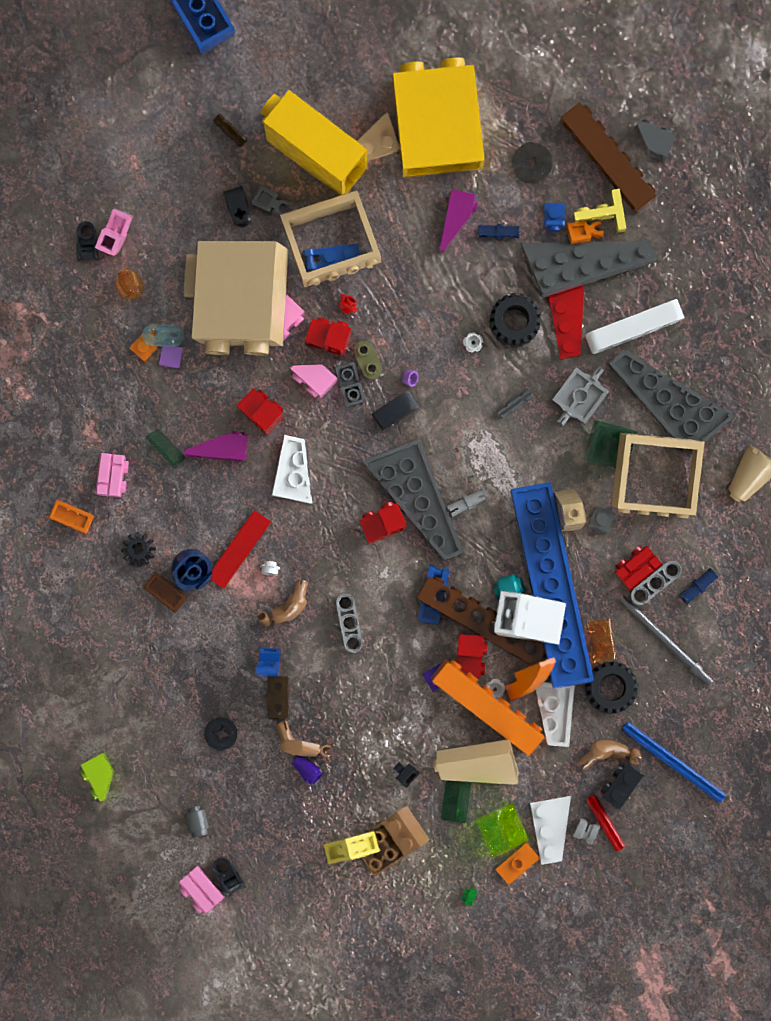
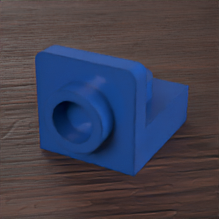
M545 203L543 228H548L550 232H559L560 229H564L565 204Z

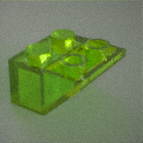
M513 802L475 819L492 858L530 841Z

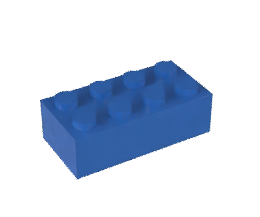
M169 0L200 54L236 35L234 26L218 0Z

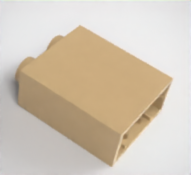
M198 241L192 339L205 345V353L229 355L230 346H244V354L266 356L269 353V346H283L289 249L276 241Z

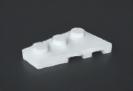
M284 435L272 496L312 504L305 439Z
M544 682L536 689L548 745L569 747L575 685L552 689L551 683Z
M571 796L530 803L541 865L562 861Z

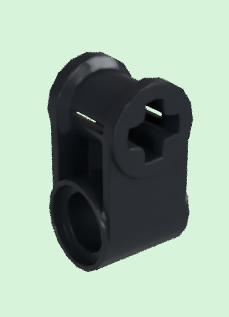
M243 186L224 191V198L234 224L241 228L248 226L251 221V215ZM239 213L243 214L244 219H239Z
M83 221L77 227V261H81V259H94L98 261V249L95 248L97 230L89 221ZM85 227H91L92 233L89 236H83L82 230Z
M224 856L218 857L213 864V870L229 898L238 889L246 888V885L231 860ZM219 861L227 862L228 870L225 872L219 871L217 863Z

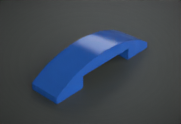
M260 648L259 663H257L256 667L257 676H279L281 648Z

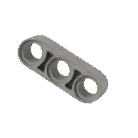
M675 561L665 563L630 592V601L635 606H642L680 576V564ZM672 565L676 568L675 576H669L666 573L667 566ZM652 578H657L660 581L659 589L651 587L650 580ZM636 591L644 593L645 598L642 602L635 600L634 593Z
M341 594L336 600L344 646L348 652L357 653L362 648V637L355 601L351 595ZM343 598L351 600V606L347 609H343L339 605L340 600ZM345 619H354L355 626L352 629L345 628L343 625ZM356 638L359 641L358 648L350 649L347 645L348 640Z

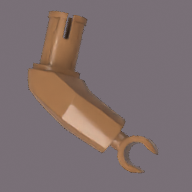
M296 580L293 595L288 597L284 605L272 609L273 615H268L264 611L258 613L257 617L260 619L258 621L260 625L268 627L272 621L278 624L296 618L307 604L305 594L308 582L302 580V584H300L301 580Z
M288 721L275 725L281 741L279 747L283 752L308 757H317L320 754L323 759L330 758L331 755L323 753L324 749H332L329 745L319 748L317 743L293 738Z
M601 740L593 743L590 746V751L578 759V763L580 766L584 764L582 768L587 770L597 760H604L609 757L624 760L626 756L629 757L632 765H638L637 758L641 759V754L638 749L628 751V746L616 741Z

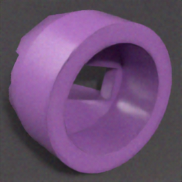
M414 370L403 371L401 374L402 383L411 387L415 386L419 379L418 372Z

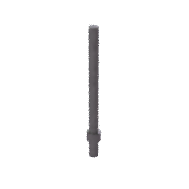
M625 596L619 600L636 619L690 669L689 671L694 676L697 675L707 686L714 681L702 670L703 667L698 662L695 663Z

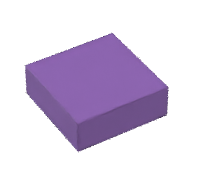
M162 345L159 365L180 369L183 348Z

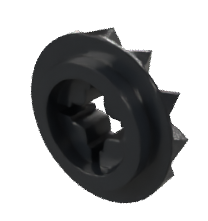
M219 717L207 724L204 737L211 748L226 750L235 743L237 729L232 721ZM222 725H224V732L230 736L222 737V740L218 743V736L212 733V731H219Z

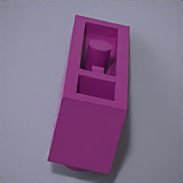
M451 190L440 245L441 253L445 252L467 224L472 212L476 213L478 201L475 200V194Z
M232 431V434H225L184 450L185 457L246 462L248 436L244 435V432Z

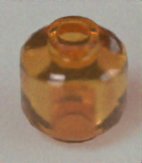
M126 268L118 273L119 276L115 280V285L123 298L133 300L143 294L145 284L137 270Z

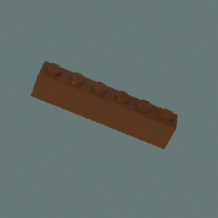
M579 102L561 116V124L614 189H620L623 200L637 214L655 200V188L643 180L642 172L630 164L629 156L624 151L621 153L617 148L616 140L612 136L608 137L604 132L605 127L599 120H594L591 116L593 113L587 105L583 106Z

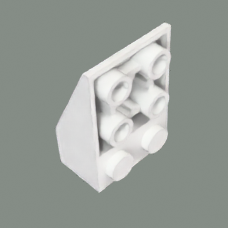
M501 591L494 632L500 636L559 644L566 603Z

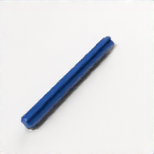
M630 722L623 726L622 731L714 800L719 803L724 800L726 794Z

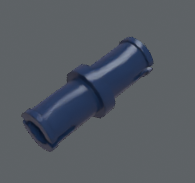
M497 224V226L479 225V238H497V240H501V238L519 239L520 226H501V224Z
M709 568L701 577L694 579L692 584L679 594L682 601L688 605L699 593L703 594L706 591L705 588L718 579L717 574Z

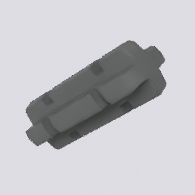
M526 388L521 392V395H516L505 403V406L497 409L499 417L504 419L510 412H514L525 404V401L532 399V392Z

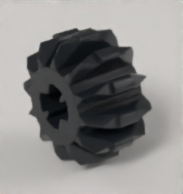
M136 532V539L129 534L128 538L131 542H122L128 548H122L121 552L128 553L123 559L126 561L131 558L129 563L131 566L137 560L138 567H142L141 560H144L148 565L147 557L155 558L150 551H156V547L150 546L154 542L153 539L146 541L148 538L146 533L140 539V533ZM140 544L144 551L142 554L139 552V555H136L134 547H139Z

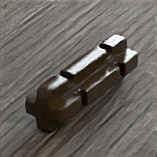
M218 114L214 118V123L221 127V130L231 140H235L234 143L239 147L244 146L247 138L243 134H239L240 131L229 121H226L222 114Z

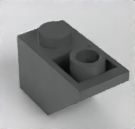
M638 120L635 129L646 154L666 161L676 134H673V131L668 128L662 127L660 129L655 127L654 123L648 120Z

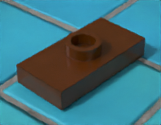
M156 572L143 587V589L174 613L179 610L188 598Z

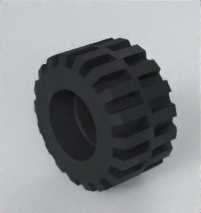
M511 293L510 296L505 295L496 302L491 310L489 321L491 332L496 336L495 339L497 341L500 340L505 346L508 344L510 347H515L516 345L521 347L525 343L528 344L539 331L541 312L538 310L536 302L533 303L532 298L529 296L528 298L524 297L525 294L520 293V295H516V293ZM510 310L523 312L527 317L526 327L520 331L508 329L503 323L505 313Z
M613 661L598 665L592 670L594 681L585 683V693L589 703L596 710H600L603 713L615 714L626 710L634 703L638 694L636 675L623 663L620 664ZM613 675L622 681L624 690L618 699L608 700L600 693V682L606 676Z

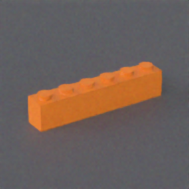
M445 659L431 676L432 682L507 740L510 739L511 743L530 756L544 739V735L541 732L543 729L535 722H532V724L525 720L526 716L518 709L514 712L509 708L511 704L504 698H496L493 695L494 691L490 687L479 685L477 683L478 679L473 674L468 672L466 675L460 670L462 666L452 659L450 662Z

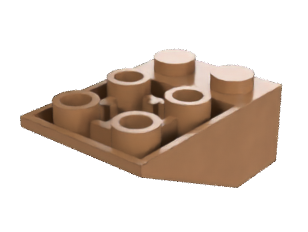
M406 805L366 832H375L379 852L365 855L361 858L375 877L424 845L430 839Z

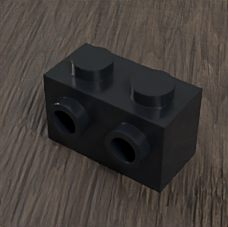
M628 764L619 765L613 773L615 776L611 783L607 782L601 791L604 793L601 798L618 810L621 809L644 776Z

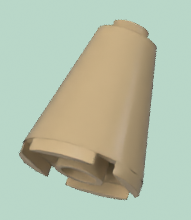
M749 444L745 449L728 489L731 492L729 496L737 502L741 500L745 502L771 479V458Z

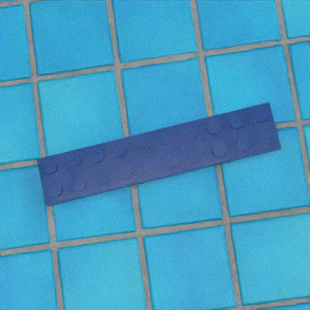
M551 482L511 489L510 493L533 597L566 603L559 644L543 642L546 660L555 658L556 661L549 674L552 689L591 683L594 681Z

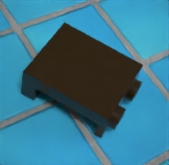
M288 676L267 677V717L269 719H290V678Z

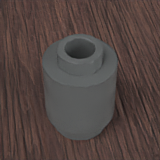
M199 806L188 808V813L184 815L192 838L208 834L207 829L209 825L205 809L200 810Z

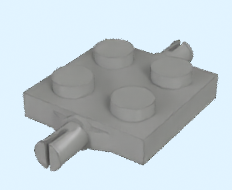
M597 366L591 375L575 368L552 399V402L563 410V414L557 420L559 424L562 421L561 425L564 426L568 419L572 417L585 425L609 392L598 381V378L604 372L601 367Z

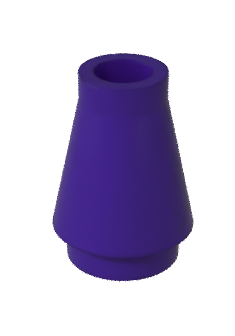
M298 756L292 763L306 784H315L323 774L319 767L302 756Z

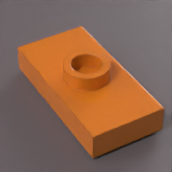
M56 499L48 518L87 535L94 515Z
M526 842L495 870L510 885L539 860L540 857Z

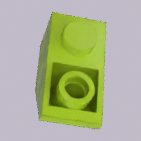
M101 753L81 764L83 769L80 770L84 780H89L92 785L90 791L95 800L99 798L100 802L106 800L114 770L105 753Z

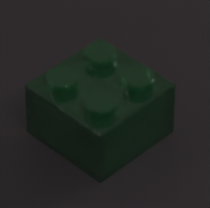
M594 420L583 460L616 468L620 433L637 434V431ZM631 443V449H630V456H631V452H632L633 445H634V444H632V443Z

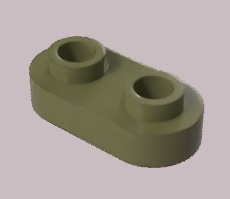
M366 340L357 342L354 346V356L363 376L369 380L379 378L382 374V365L373 345ZM362 347H366L368 351L367 353L362 354L360 352V349ZM373 365L376 367V370L370 372L368 367Z

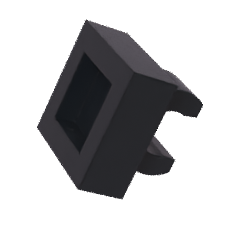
M398 762L394 767L399 773L396 779L406 788L420 774L410 763L404 767Z

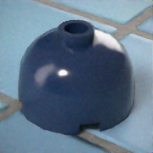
M186 549L174 557L170 569L176 584L181 589L190 591L189 589H201L209 582L212 577L211 570L213 566L212 562L203 552L197 549Z

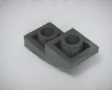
M352 361L334 366L346 407L366 402L355 362Z

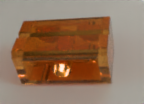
M610 618L588 622L592 652H594V663L616 660Z

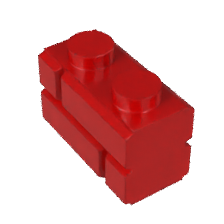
M639 546L631 553L633 556L628 561L623 559L615 566L617 570L614 574L628 591H631L662 565L648 546L644 548Z

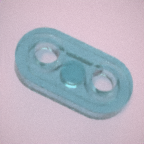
M150 324L144 328L142 337L144 342L150 346L177 347L183 341L184 332L176 325ZM155 331L157 335L151 336L150 332ZM175 332L177 337H172L170 333Z

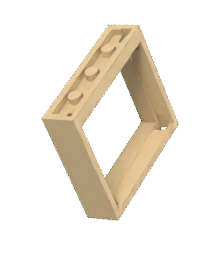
M358 190L280 215L281 223L304 287L317 286L322 281H333L341 275L355 274L359 269L365 267L373 268V265L381 263V255ZM356 207L372 252L307 273L291 228Z
M620 433L612 507L618 508V512L630 513V510H638V514L650 515L651 511L657 512L658 516L669 517V513H674L679 518H689V515H696L705 442L691 439ZM631 443L693 449L686 507L624 502Z

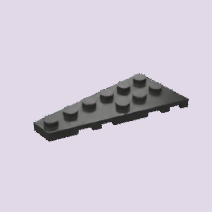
M650 241L586 242L572 245L570 242L521 243V248L542 298L657 261Z
M625 350L609 363V366L672 438L706 442L735 417L733 414L704 399L698 393L669 378L661 371L652 368ZM681 448L688 457L693 452V449Z
M420 439L362 461L444 561L464 554Z

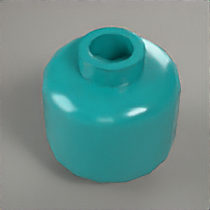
M515 574L499 578L496 582L497 587H494L497 599H500L501 591L518 594L526 592L522 578H518Z

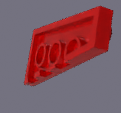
M584 285L548 296L560 360L581 355Z

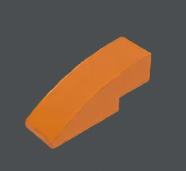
M555 658L514 673L517 681L505 686L510 701L524 697L538 689L551 673L556 662Z

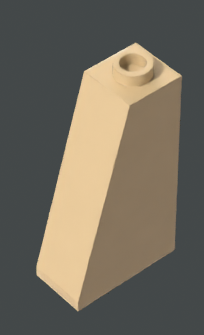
M575 489L554 492L561 531L580 530L586 523L583 502Z
M510 739L437 751L436 760H433L434 770L439 772L441 780L518 784V768Z

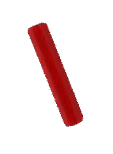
M591 795L586 799L588 806L614 850L620 851L625 847V844L596 795Z

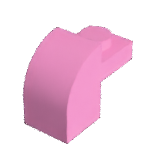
M114 208L106 228L102 229L95 248L112 256L118 254L128 235L127 231L133 216Z

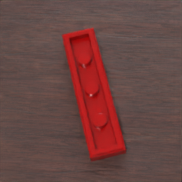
M254 510L212 569L210 580L225 589L267 530L271 521Z

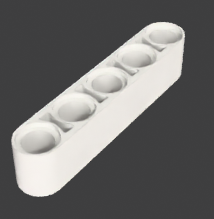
M675 299L585 334L592 354H596L677 323L685 318L678 300Z

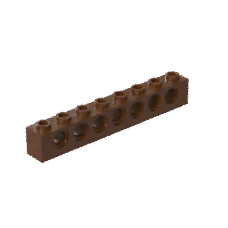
M435 575L433 578L428 577L416 597L417 600L475 634L484 636V639L530 666L543 662V655L545 654L543 642L518 638L516 643H510L506 636L492 633L489 629L490 623L496 622L497 611L490 607L484 609L479 606L480 602L471 596L468 599L461 595V590L454 586L448 588L443 585L445 581ZM442 590L446 593L447 598L444 602H439L436 599L437 591ZM456 601L463 602L464 610L462 612L454 610L453 606ZM474 611L482 614V620L479 623H475L471 618ZM528 642H532L535 645V651L532 654H528L525 651V645Z

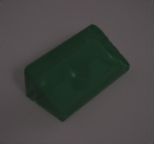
M156 430L146 436L149 443L173 468H177L186 459L160 430Z
M446 780L441 820L466 823L471 782Z

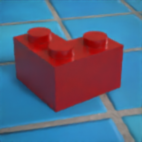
M318 317V319L313 318L305 344L344 357L352 335L351 328L348 327L349 324L340 320L329 324L330 321L321 317Z
M253 388L238 403L237 408L268 436L284 419L283 408L275 400L270 402L267 399L268 396L262 390L256 391Z
M392 501L381 505V510H378V513L368 512L362 515L363 519L359 520L368 545L407 529L398 503L393 504Z
M462 634L458 636L456 662L462 666L461 671L466 675L470 672L477 679H480V675L485 674V663L481 662L483 655L487 654L488 641H484V636Z

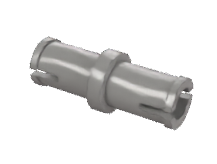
M484 488L468 496L464 495L462 499L447 505V510L451 511L449 512L450 516L453 518L489 500L488 496L485 495L486 491Z

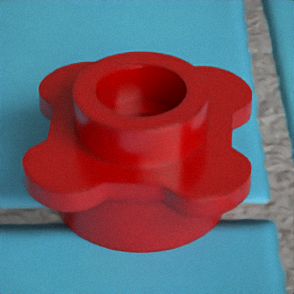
M340 295L339 308L346 314L356 313L358 311L356 309V300L350 295Z

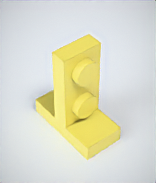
M620 189L611 190L612 206L609 207V204H602L597 206V209L589 210V207L579 208L573 214L574 222H591L614 218L616 233H624L626 223Z
M374 831L323 844L328 864L348 861L379 852Z

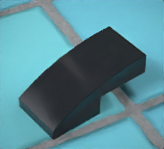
M407 390L373 412L372 416L382 431L417 410L419 406Z

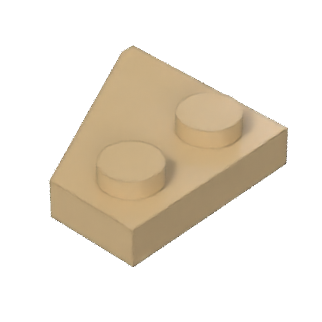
M388 113L384 114L357 141L367 149L368 161L400 151Z

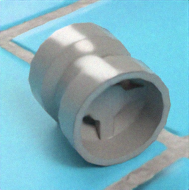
M580 818L573 837L577 839L582 838L586 843L592 845L600 826L596 824L591 825L587 823V820Z

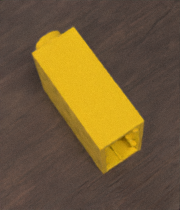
M463 58L444 59L440 61L441 68L427 70L424 69V63L422 62L404 63L400 65V72L393 73V90L403 178L483 169L485 158L474 65L465 66Z
M288 90L283 98L273 94L263 106L260 114L264 116L262 124H264L266 140L338 196L347 194L368 168L367 149L292 91Z

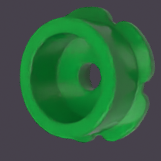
M472 886L469 889L465 888L461 900L465 901L464 906L466 904L473 906L478 891L472 889Z

